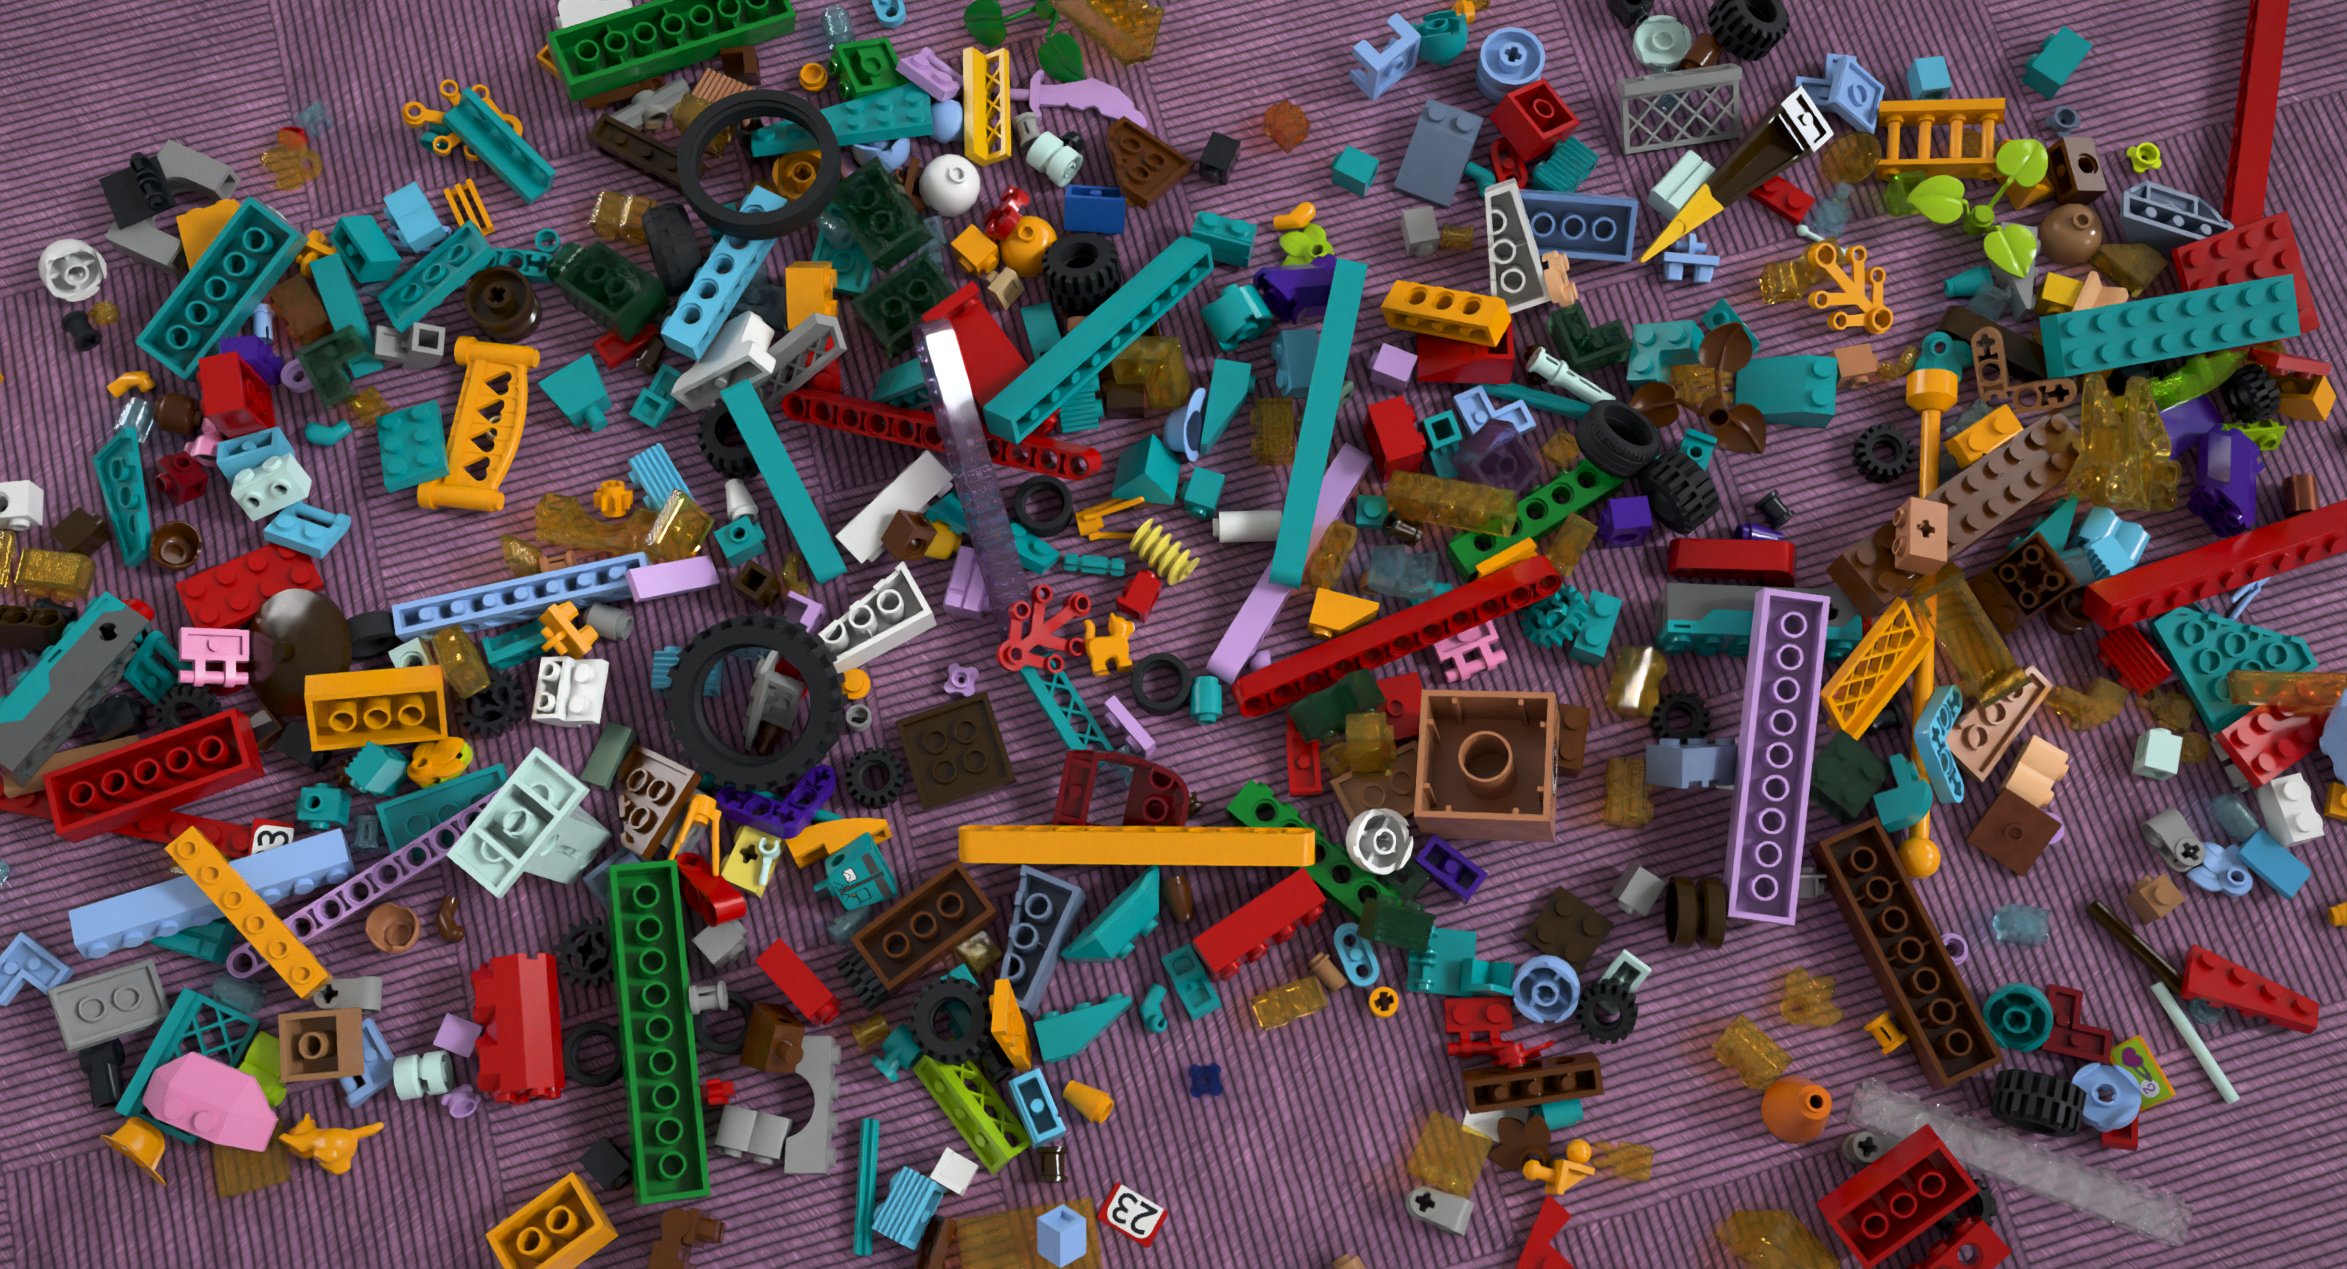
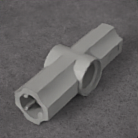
M679 77L656 91L648 89L637 93L632 98L629 106L610 115V117L638 131L645 128L654 130L663 126L670 114L691 103L689 98L691 90L684 78Z

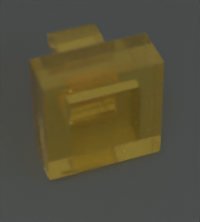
M373 385L347 403L368 429L377 424L376 417L394 412Z

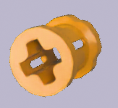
M1887 1010L1863 1027L1866 1032L1870 1031L1882 1046L1881 1052L1884 1055L1896 1049L1909 1038L1906 1034H1901L1889 1019L1890 1013ZM1880 1027L1884 1028V1030L1888 1033L1891 1039L1887 1037V1035L1883 1032V1030Z

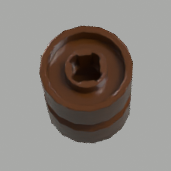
M2078 584L2046 609V620L2049 626L2057 633L2074 635L2093 622L2091 618L2082 612L2086 584Z

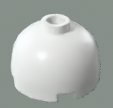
M945 154L936 157L925 167L919 180V192L924 203L928 207L931 205L938 211V214L956 217L965 214L976 202L980 192V177L976 168L967 159L959 155Z
M63 239L50 244L42 252L38 264L39 276L46 288L57 298H65L70 302L86 300L96 294L100 289L97 285L101 282L102 277L106 279L107 276L106 262L101 254L81 240Z
M1387 808L1367 810L1355 817L1348 827L1345 839L1346 849L1352 862L1361 870L1379 875L1389 874L1394 870L1404 867L1411 856L1413 848V836H1409V831L1406 827L1409 826L1407 820L1397 811Z

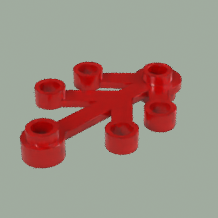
M1047 584L1035 586L1031 590L1032 610L1025 601H1017L1009 606L1010 624L1008 640L1002 642L997 649L996 660L998 664L1011 672L1018 671L1025 665L1042 669L1049 675L1060 673L1064 668V661L1061 656L1053 654L1042 657L1028 651L1035 646L1064 652L1071 658L1083 655L1086 647L1085 642L1081 638L1076 637L1067 640L1051 636V634L1070 619L1086 616L1091 608L1089 597L1082 592L1067 595L1063 600V609L1044 622L1046 603L1051 601L1053 591ZM1040 589L1044 592V599L1039 595ZM1078 600L1081 603V609L1078 607ZM1017 606L1022 609V616L1017 613ZM1031 613L1029 634L1021 640L1023 620L1027 619ZM1073 643L1077 645V652H1074L1072 648ZM1012 650L1014 651L1016 656L1015 660L1011 656ZM1051 659L1056 664L1055 669H1052L1050 665Z

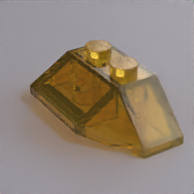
M1736 1210L1714 1233L1747 1269H1840V1261L1790 1211Z

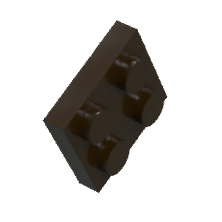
M1560 885L1525 933L1522 940L1543 955L1557 956L1566 961L1576 971L1578 976L1614 923Z

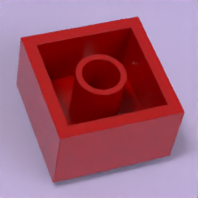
M1545 78L1506 94L1489 116L1497 129L1525 162L1552 150L1560 140L1565 142L1581 123Z
M1403 395L1368 405L1363 431L1382 484L1417 474L1420 463L1423 461V452L1426 450L1423 434L1421 432L1417 433L1414 426L1416 417L1411 404H1406Z

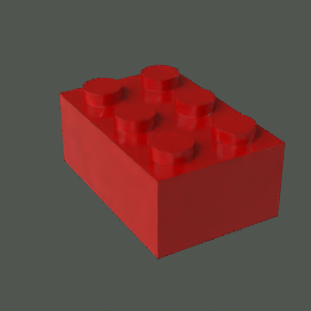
M237 351L198 359L200 371L196 372V379L203 392V400H200L201 412L205 418H208L215 425L217 430H221L227 436L228 440L277 427L271 387Z

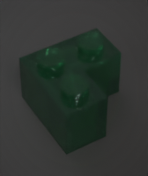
M1581 302L1552 311L1546 326L1560 359L1566 361L1569 369L1580 376L1625 361L1633 346L1621 319L1592 328Z
M350 324L294 351L325 408L334 410L360 397L346 371L347 368L373 356L359 327Z
M1368 668L1347 673L1327 690L1308 694L1290 708L1288 712L1306 744L1318 740L1323 744L1332 740L1337 735L1344 738L1358 729L1356 724L1378 714L1377 708L1385 703L1386 699Z

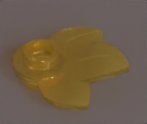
M278 130L277 140L279 146L265 151L260 156V160L268 169L279 174L276 188L285 191L300 188L306 179L316 178L323 169V162L319 154L308 149L306 141L302 136L289 130ZM310 159L313 163L312 169H305L302 165V160Z
M1801 965L1790 971L1784 982L1786 996H1784L1780 1004V1010L1784 1019L1794 1025H1802L1809 1022L1820 1028L1828 1027L1838 1022L1844 1016V1013L1837 1006L1830 1003L1835 990V978L1821 975L1809 978L1806 970ZM1793 1003H1798L1801 1006L1802 1011L1800 1014H1795L1792 1011L1791 1006Z

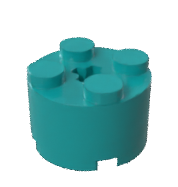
M1237 284L1229 285L1222 290L1221 298L1204 306L1200 311L1204 322L1217 343L1226 352L1240 348L1238 342L1247 339L1249 343L1257 339L1272 325L1271 319H1274L1259 292L1252 284L1239 288Z

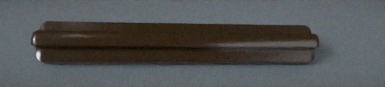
M2100 900L2092 901L2087 906L2086 913L2173 992L2181 997L2183 975Z

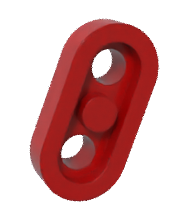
M1505 137L1496 139L1491 144L1489 160L1497 183L1515 178L1518 188L1525 189L1528 174L1523 159ZM1499 154H1506L1508 158L1503 159Z

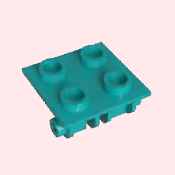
M1434 924L1411 925L1406 991L1472 998V994L1461 992L1462 964L1464 958H1475L1477 932L1435 928Z

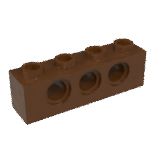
M1592 1051L1529 1060L1522 1065L1508 1070L1506 1065L1502 1064L1460 1071L1464 1103L1470 1114L1604 1095L1600 1061Z

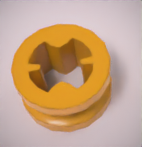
M1389 987L1376 988L1368 1000L1370 1012L1379 1018L1392 1016L1399 1005L1397 993ZM1379 994H1386V999L1388 997L1392 999L1393 1003L1389 1004L1388 1011H1381V1006L1379 1008L1375 1006L1374 1002L1379 999Z

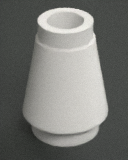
M729 480L725 484L728 519L734 522L747 515L751 523H754L757 520L758 507L744 485L743 480Z

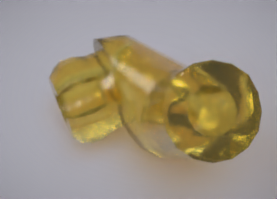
M1906 346L1895 365L1883 362L1877 371V375L1884 378L1885 382H1894L1912 368L1919 355L1918 349L1913 346Z

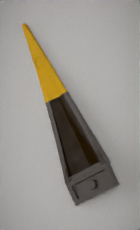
M1802 85L1792 89L1764 114L1639 257L1637 263L1646 262L1735 201L1811 155L1834 135Z

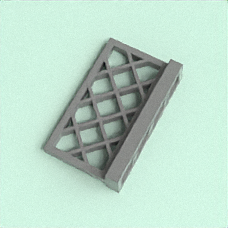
M1734 63L1616 80V89L1620 94L1622 152L1624 154L1741 137L1739 80H1742V67ZM1730 85L1731 96L1722 105L1713 98V95L1721 86ZM1707 88H1711L1708 93L1704 90ZM1699 90L1705 97L1693 110L1684 100L1691 91ZM1682 92V94L1679 97L1676 94H1674ZM1670 94L1676 101L1664 114L1654 105L1662 95ZM1654 96L1650 101L1646 99V97ZM1640 98L1647 105L1637 118H1634L1629 113L1628 100ZM1709 100L1720 108L1710 122L1699 115V112ZM1681 104L1691 114L1681 126H1678L1670 117ZM1653 109L1662 118L1650 131L1640 122ZM1724 113L1732 118V131L1720 132L1714 127ZM1697 117L1706 127L1698 136L1691 137L1685 130ZM1629 118L1633 121L1630 126H1629ZM1668 121L1677 131L1670 140L1662 141L1656 134ZM1637 126L1648 133L1641 144L1630 146V134ZM1710 130L1715 132L1712 134H1708ZM1681 134L1686 136L1685 138H1679ZM1653 138L1658 141L1649 143Z

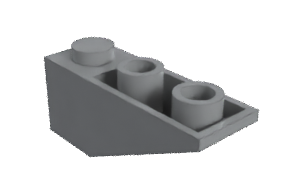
M2001 222L1999 225L2004 230L2008 225L2014 223ZM2026 225L2021 226L2032 232L2036 239L2037 249L2028 274L2024 279L2004 272L1989 259V263L2017 322H2021L2035 307L2036 294L2032 293L2033 285L2036 283L2039 272L2038 267L2035 266V258L2038 256L2041 247V240L2037 239L2038 227Z

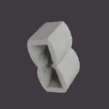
M725 1104L714 1145L723 1147L722 1154L741 1158L744 1151L755 1154L754 1161L774 1165L775 1159L784 1161L786 1138L791 1135L794 1120Z

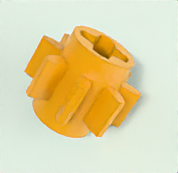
M619 480L604 481L601 483V488H597V492L593 493L594 508L601 507L602 515L606 517L623 516L626 514V509H630V505H633V490H626L625 483Z

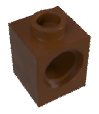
M898 509L881 541L889 549V554L896 560L920 562L936 536L937 530L922 513Z

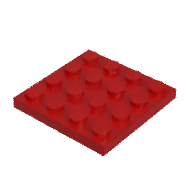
M2287 211L2171 249L2183 292L2293 274L2300 332L2304 334L2320 328ZM2289 338L2201 353L2204 366H2211L2249 353L2250 348L2260 349Z

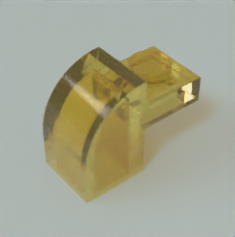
M2099 676L2087 685L2084 695L2059 684L2048 693L2044 703L2053 707V710L2062 716L2074 717L2070 729L2088 732L2096 730L2114 719L2122 710L2130 690Z

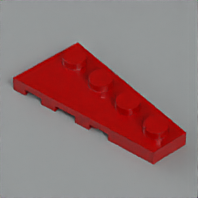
M2193 944L2187 951L2180 998L2192 1001L2196 997L2206 1000L2207 1006L2221 1009L2223 1006L2238 1009L2239 1015L2253 1018L2255 1015L2266 1017L2270 1024L2309 1035L2317 1028L2319 1003L2196 944Z

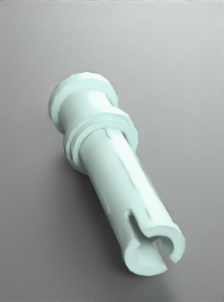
M1541 346L1534 351L1526 365L1528 372L1534 371L1548 380L1547 383L1549 385H1559L1591 405L1601 400H1616L1615 396L1605 392L1569 369L1566 361H1558L1545 353V348Z

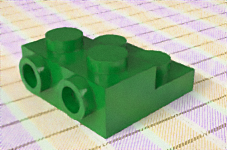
M888 37L836 44L828 59L830 74L832 76L837 75L840 81V96L842 99H848V101L910 83L907 77L895 70L899 59Z

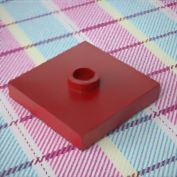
M1418 671L1356 685V692L1371 748L1419 737L1421 694L1423 688Z

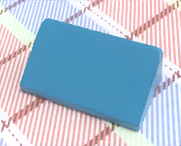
M2262 828L2257 829L2242 842L2236 854L2242 862L2287 900H2290L2311 874V870Z

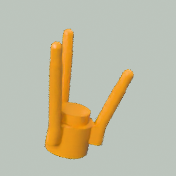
M1141 496L1127 501L1120 498H1111L1093 507L1085 508L1083 511L1075 512L1081 537L1089 535L1090 541L1097 539H1133L1135 533L1099 532V529L1104 528L1102 516L1144 502V497Z
M701 794L691 795L684 821L667 860H674L680 845L684 843L691 825L706 827L708 822H712V874L717 877L719 875V820L722 812L715 809L717 803L715 799Z

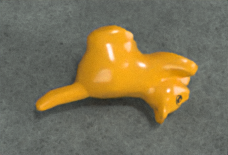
M305 1113L304 1118L289 1130V1134H281L278 1139L289 1146L288 1151L302 1159L313 1157L319 1161V1165L333 1175H341L351 1168V1159L356 1152L358 1140L375 1135L383 1129L384 1123L377 1122L351 1130L336 1127L320 1129L315 1126V1120H310V1114Z

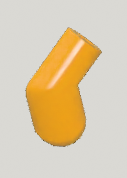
M1303 202L1290 214L1274 216L1275 230L1304 228L1315 217L1316 210L1314 205L1310 202Z

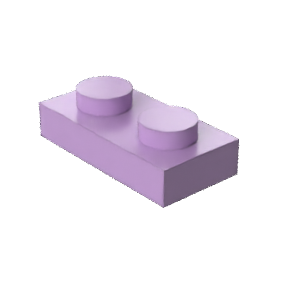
M1115 695L1109 698L1104 703L1106 712L1104 717L1114 730L1120 728L1127 737L1124 740L1135 754L1141 752L1147 758L1156 750L1155 741Z

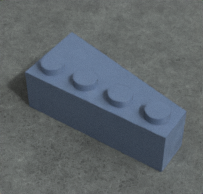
M1022 864L1019 890L1016 892L1015 911L1009 928L1008 947L1004 955L1000 979H1009L1020 1011L1034 1017L1061 957L1060 953L1067 944L1087 896L1082 888Z

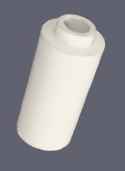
M1282 511L1219 512V518H1213V537H1219L1220 543L1277 541Z

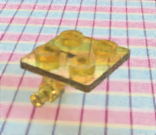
M1434 1110L1431 1112L1408 1162L1406 1172L1449 1194L1468 1199L1491 1149L1493 1139Z

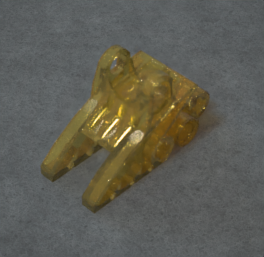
M2090 374L2085 379L2081 410L2082 451L2076 458L2066 480V490L2070 497L2084 499L2087 496H2091L2094 506L2140 511L2170 512L2175 508L2178 501L2176 486L2181 480L2182 469L2179 462L2168 460L2172 448L2168 433H2165V426L2161 416L2158 415L2159 411L2153 397H2151L2145 377L2132 376L2126 382L2123 424L2118 412H2116L2115 404L2109 394L2103 376L2100 374ZM2081 477L2082 485L2077 491V480Z

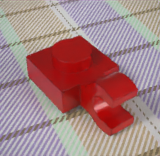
M721 1078L706 1080L707 1085L700 1086L701 1102L708 1103L709 1107L729 1105V1099L736 1098V1089L733 1081L722 1082Z

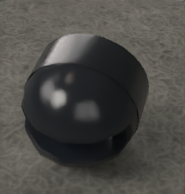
M1076 131L1067 132L1060 138L1063 141V147L1069 146L1078 153L1085 146L1084 139Z

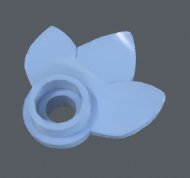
M2201 842L2205 848L2206 856L2202 866L2196 867L2187 873L2189 879L2209 892L2222 891L2230 897L2247 894L2252 888L2253 880L2247 871L2248 866L2236 855L2240 847L2233 844L2225 850L2218 844ZM2231 877L2238 879L2240 882L2234 881Z

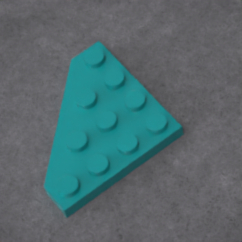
M2179 607L2161 613L2147 622L2210 732H2219L2319 666L2304 638L2277 633L2273 630L2254 625L2242 624L2212 614L2192 611L2189 608Z

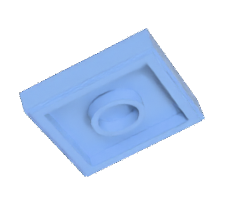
M1846 54L1838 58L1827 105L1864 137H1868L1874 134L1879 114V103L1882 101L1885 87Z

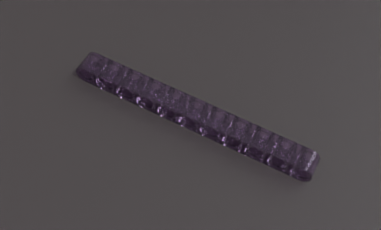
M946 317L914 325L912 337L1002 643L1008 640L1010 624L1009 606L1017 601H1025L1032 610V599L951 322ZM1017 606V613L1022 616V609ZM1031 613L1027 619L1023 620L1021 640L1029 634ZM1035 646L1028 652L1036 654L1043 651L1044 647ZM1012 650L1011 656L1015 660L1016 656L1014 651Z

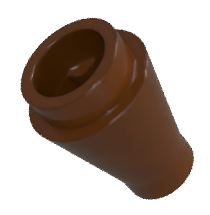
M1185 874L1160 881L1162 890H1159L1173 915L1176 925L1195 919L1192 908L1190 881H1186Z

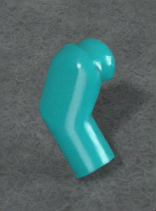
M342 419L332 427L310 422L304 428L307 440L311 443L328 447L333 446L354 431L345 419Z
M1156 983L1152 984L1139 1011L1145 1027L1152 1033H1161L1167 1028L1168 1022L1164 1018L1159 1005L1167 990Z

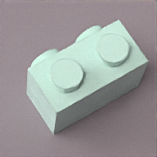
M289 452L280 457L273 456L267 459L263 465L252 470L247 468L239 472L234 478L230 494L254 522L307 498L312 480Z

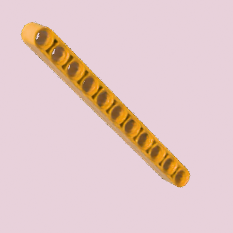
M965 825L958 828L959 861L964 863L1310 866L1315 864V830L1311 828Z

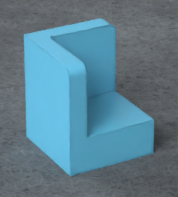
M1944 56L1915 59L1907 72V80L1913 100H1944L1952 88Z

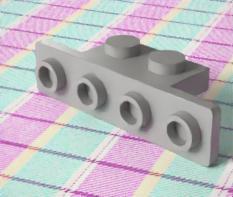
M771 650L766 660L760 659L754 672V677L758 679L754 682L750 692V697L753 699L748 706L746 717L749 718L742 731V736L746 737L744 749L748 751L752 749L758 738L759 728L763 720L789 731L792 730L796 723L805 683L774 671L778 652Z

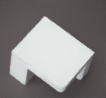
M947 1147L930 1178L963 1196L979 1165Z

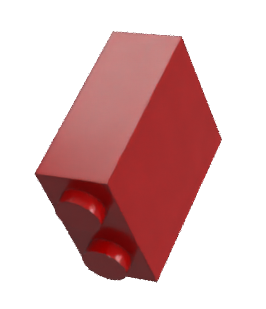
M781 938L775 941L755 960L800 1011L817 1027L822 1023L825 1026L830 1024L840 1014L838 1009L843 1004Z

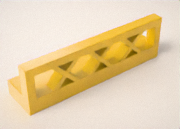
M973 46L963 50L965 157L981 167H985L1011 157L1009 51L1001 48L984 55ZM999 61L998 69L991 76L990 64ZM998 84L1000 85V93L992 102L991 94ZM997 111H1000V120L993 129L991 121ZM998 137L1001 138V150L992 153V146Z

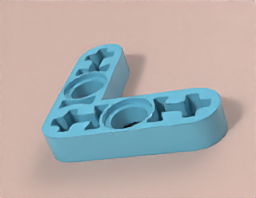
M1957 685L1938 686L1914 727L1916 747L1935 793L1942 804L1960 803L1964 797L1963 781L1946 742V737L1962 709V694Z

